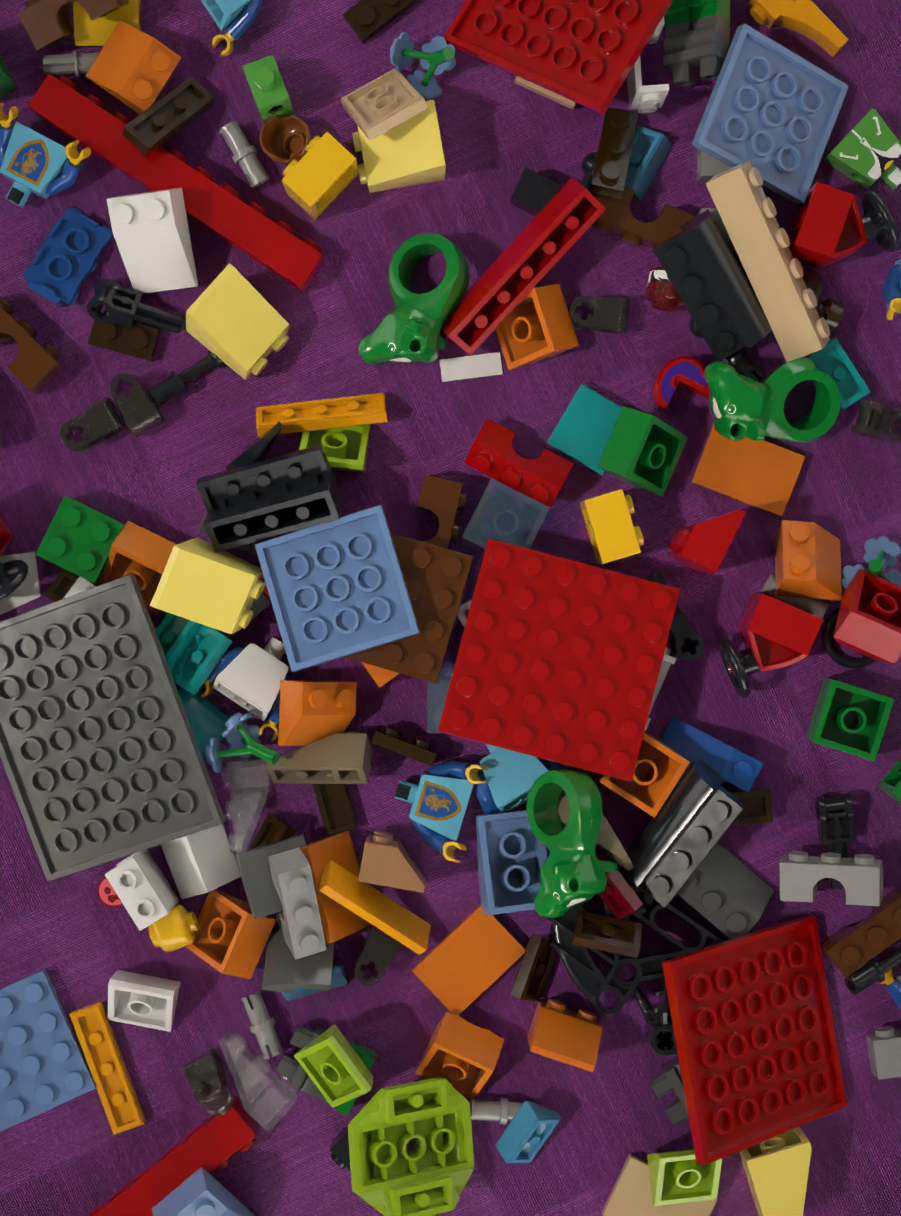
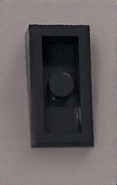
M278 422L242 450L226 466V470L265 460L282 430V424Z

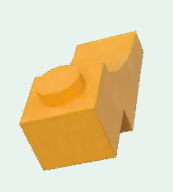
M750 0L748 4L751 16L759 24H765L769 29L773 25H778L796 31L815 42L832 58L849 40L811 0Z

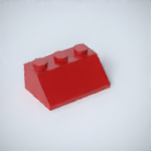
M739 509L684 527L682 530L679 529V531L675 530L667 545V548L671 550L668 557L701 574L716 573L746 512Z

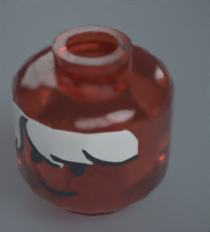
M663 267L651 269L646 288V299L652 303L651 307L654 309L668 312L677 311V308L683 306L684 303Z

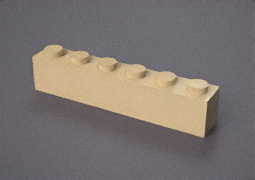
M750 160L714 176L705 184L786 362L823 349L830 340L829 326L824 318H820L816 310L817 300L815 294L810 288L807 289L803 281L802 265L797 258H793L790 252L788 234L777 223L775 205L764 194L761 187L763 180L759 170L756 167H752Z

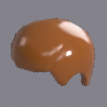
M295 115L290 117L272 116L262 126L259 136L262 150L273 161L281 165H289L295 159L299 162L307 153L305 151L306 146L313 139L310 127Z

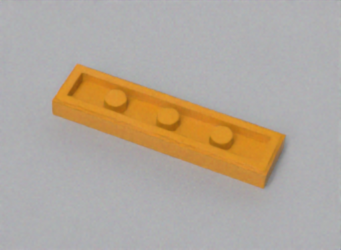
M374 393L256 407L257 434L260 437L278 422L282 424V430L279 434L387 422L385 394Z
M330 860L324 865L319 886L320 892L420 955L427 950L431 928L429 923L371 885L359 882L357 876L334 861Z
M102 1001L72 1011L69 1015L113 1135L144 1125L146 1122L112 1027L109 1020H107L108 1016Z

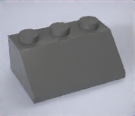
M717 842L677 894L728 938L734 939L748 934L759 921L774 890Z

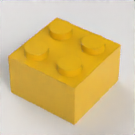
M328 132L322 137L319 135L315 136L306 146L305 151L307 153L299 162L296 159L293 160L283 171L285 177L282 179V183L287 195L314 220L322 214L359 174L356 158Z
M623 489L586 499L579 503L597 565L641 553L640 546L644 545L642 532L639 526H633L630 515L635 513L634 505L629 494L624 496Z

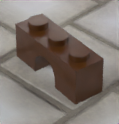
M28 0L24 3L27 8L17 14L36 50H41L74 34L68 20V10L73 2L82 5L90 19L96 20L129 3L128 0Z
M624 186L621 199L598 194L596 199L606 210L593 223L592 227L605 234H610L612 231L622 235V240L630 245L640 247V244L654 248L681 232L680 226L695 216L665 204L655 221L649 223L640 222L633 217L630 211V202L635 191Z
M0 296V340L14 338L19 348L16 359L7 369L31 392L38 394L64 368L58 361L61 355L48 342L42 346L34 338L38 332L26 320L19 323L11 315L15 309Z
M424 475L417 508L434 513L439 521V530L432 539L421 542L448 549L449 541L456 543L460 524L454 523L457 510H464L467 492L461 491L463 483Z
M898 888L884 896L880 906H871L873 909L872 913L862 922L849 928L843 926L820 943L822 950L845 978L901 938V890Z

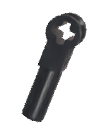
M111 279L97 281L94 287L95 296L89 300L86 307L89 316L94 320L104 323L112 322L128 328L132 327L134 319L174 333H180L184 325V318L182 316L140 303L142 293L122 287ZM107 288H109V289H110V290H109V293H108V295L106 296V295H105V292H106ZM103 305H104V306H105V310H104L103 313H101V309H102V307H103Z
M660 571L644 578L645 580L667 585ZM677 604L669 632L672 638L671 647L677 657L684 660H695L702 655L705 644L703 638L693 631L684 612H681ZM684 638L695 641V644L691 646L692 653L681 651L680 647L684 645Z
M843 794L841 798L823 799L822 796L816 797L815 812L819 842L823 845L828 844V852L839 853L841 858H848L847 842H855L854 813L850 794ZM831 878L832 888L845 889L838 880Z

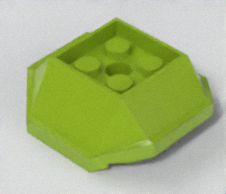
M439 1076L381 1088L348 1124L352 1192L383 1216H432L455 1210L460 1199L459 1195L474 1170L470 1102L452 1087L445 1078ZM412 1140L411 1146L406 1151V1146L408 1142Z

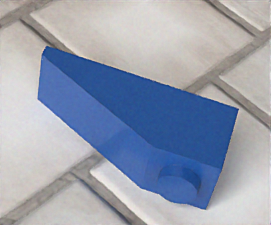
M671 716L659 739L693 764L701 759L726 781L747 792L750 791L764 764Z

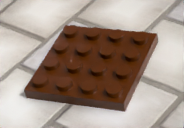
M391 533L420 634L345 657L438 684L474 557Z

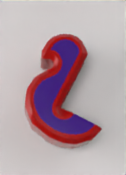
M678 356L668 361L654 379L651 393L654 405L661 412L667 408L678 384L709 399L710 389L704 379L705 368L702 363L693 357Z

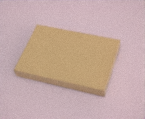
M395 68L340 99L346 112L369 141L428 109L424 98Z
M629 1154L602 1210V1215L710 1216L718 1198L715 1200L654 1206L648 1162Z

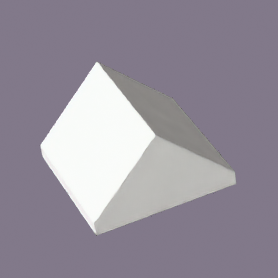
M223 824L160 844L181 899L208 893L241 877L235 854Z
M117 970L108 983L107 1020L171 1032L181 982Z

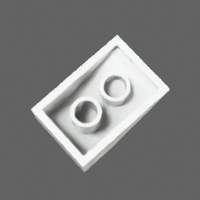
M182 187L122 195L107 199L112 233L134 291L151 293L198 286Z

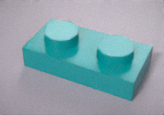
M837 338L828 342L823 349L806 356L807 358H812L815 367L829 374L837 384L841 411L871 392Z

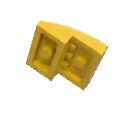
M128 0L129 3L96 20L90 19L82 5L73 2L75 46H104L120 20L141 31V0Z

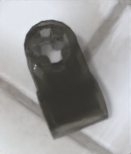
M580 296L567 308L573 328L613 334L628 333L630 299ZM580 306H584V311L589 312V315L584 320L581 319L579 313H575Z
M119 374L111 380L109 384L110 395L120 409L126 424L137 438L165 421L160 410L154 404L151 397L148 396L137 378L128 374ZM123 382L133 385L129 389L131 393L129 397L119 394L123 389L121 386Z
M104 398L89 406L84 412L66 421L60 429V437L62 442L71 450L84 452L101 441L120 433L125 429L126 424L111 399ZM75 429L83 432L80 435L82 438L80 442H76L73 439V431Z
M859 399L858 405L861 408L856 425L852 426L850 431L864 437L900 444L901 436L895 433L893 424L895 420H901V410L888 407L879 402Z
M373 925L356 959L355 976L357 980L368 986L378 983L402 943ZM370 961L374 962L377 972L371 971L369 975H365L362 964L368 965Z
M211 1049L183 1065L195 1100L204 1104L207 1112L212 1116H221L227 1113L232 1107L233 1095L226 1078L225 1067L216 1051Z

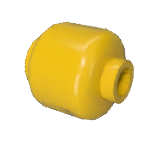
M175 905L167 915L148 926L155 948L160 947L165 952H172L191 945L195 939L194 931L199 930V924L194 912L188 913L181 905Z

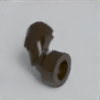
M804 269L803 281L807 289L810 288L814 292L817 300L816 310L820 318L826 320L830 333H832L841 320L843 304L830 298L819 302L823 281L816 271Z

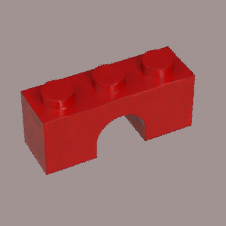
M487 418L464 463L550 508L560 492L573 463L547 449H544L541 456L537 459L521 457L512 446V440L516 433Z

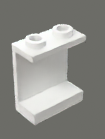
M664 16L647 44L658 42L665 24ZM639 56L627 76L629 110L638 109V113L656 112L657 108L662 107L669 92V84L642 86L641 60Z
M148 849L133 853L117 863V867L104 874L139 931L167 915L179 902L177 895Z

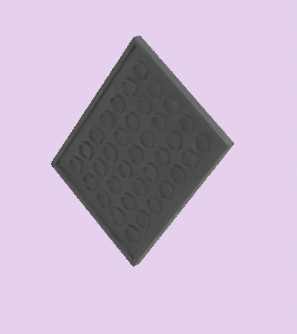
M134 573L0 622V758L47 882L221 825L226 821Z

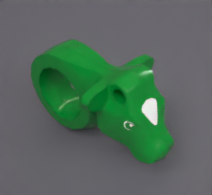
M433 233L418 234L403 242L394 253L388 269L387 281L396 308L388 313L376 330L360 339L358 343L359 355L367 364L375 366L387 362L401 364L422 362L429 364L438 358L439 349L445 350L447 343L439 335L440 329L462 299L470 280L469 264L463 252L447 238ZM430 254H443L446 258L447 270L442 282L437 288L428 293H414L411 288V275L414 267L421 259Z
M798 358L785 363L775 370L765 382H758L738 374L733 366L723 361H715L709 364L704 371V379L710 389L709 407L715 419L714 428L727 440L739 441L748 437L751 440L763 441L765 436L793 442H810L824 435L834 425L840 411V395L837 384L829 374L815 367L812 358ZM812 380L816 393L811 410L803 418L795 422H787L784 415V401L789 391L800 382Z
M557 769L545 772L532 785L526 807L528 821L533 834L550 851L549 856L540 867V891L534 900L535 909L540 916L556 918L563 916L571 907L587 902L595 894L605 891L607 879L604 872L617 871V863L601 861L595 855L602 817V799L595 782L587 773L577 770ZM562 790L567 795L570 809L569 819L565 828L560 823L557 811L558 799Z

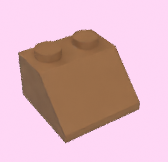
M375 830L374 835L367 834L358 881L424 893L425 876L401 841L393 839L394 834L386 831Z

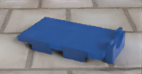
M73 206L68 207L62 218L58 219L49 235L46 236L42 243L44 246H41L31 262L32 266H28L23 273L24 279L29 281L27 284L28 289L46 298L59 308L63 305V302L73 305L78 297L77 292L89 273H93L98 265L96 263L112 238V229L105 225L101 227L95 221L81 214L80 210Z

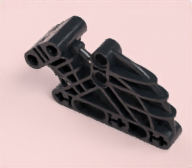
M641 887L634 888L636 894L641 890L640 897L650 905L652 904L653 897ZM602 899L604 915L617 918ZM656 901L649 908L646 917L642 914L647 910L642 906L632 914L680 948L638 955L637 958L612 953L611 958L601 950L589 948L611 964L605 974H603L594 964L586 947L572 945L577 911L591 912L582 907L581 903L568 909L563 916L556 918L547 917L553 923L556 942L551 941L549 945L558 951L570 978L578 989L595 1004L596 1008L605 1015L616 1014L622 1009L634 991L637 997L636 1002L647 1023L644 1028V1034L652 1049L662 1056L678 1054L662 962L700 950L704 947L705 943L712 946L723 941L669 904L665 908L679 915L698 931V938L695 943L691 945L681 943L656 925L654 916L659 909L664 908ZM629 915L622 918V920L630 921ZM624 963H631L635 967L634 975L627 980L619 978V967ZM661 978V987L652 989L653 996H660V1003L651 1005L646 994H642L638 984L640 981ZM606 990H612L617 995L615 1003L611 1006H603L599 1003L601 993ZM664 1031H665L666 1034H667V1037H666L664 1040H662L661 1038H659V1041H658V1039L656 1038V1036H657L660 1032H662V1034H664Z

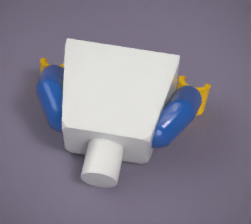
M271 638L264 649L254 643H250L246 648L237 646L227 650L204 682L206 691L201 697L211 694L216 689L247 711H252L256 717L265 721L260 727L259 735H262L264 728L271 727L275 731L271 741L276 740L279 734L280 680H291L286 675L289 667L280 661L286 652L284 644L276 638Z

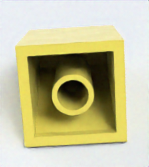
M434 100L425 101L428 109L370 141L359 127L358 132L352 133L355 152H362L364 164L358 165L361 184L368 183L369 193L445 180L446 165Z
M230 263L186 311V331L244 380H247L252 373L255 376L260 374L268 363L266 357L273 350L279 352L289 340L287 336L289 323Z
M197 537L173 547L150 606L228 634H233L242 628L245 629L250 623L253 616V611L250 610L254 599L257 600L261 596L266 583L262 581L264 575L261 568L225 550L215 553L211 543Z
M800 1127L739 1151L759 1216H803L812 1147Z

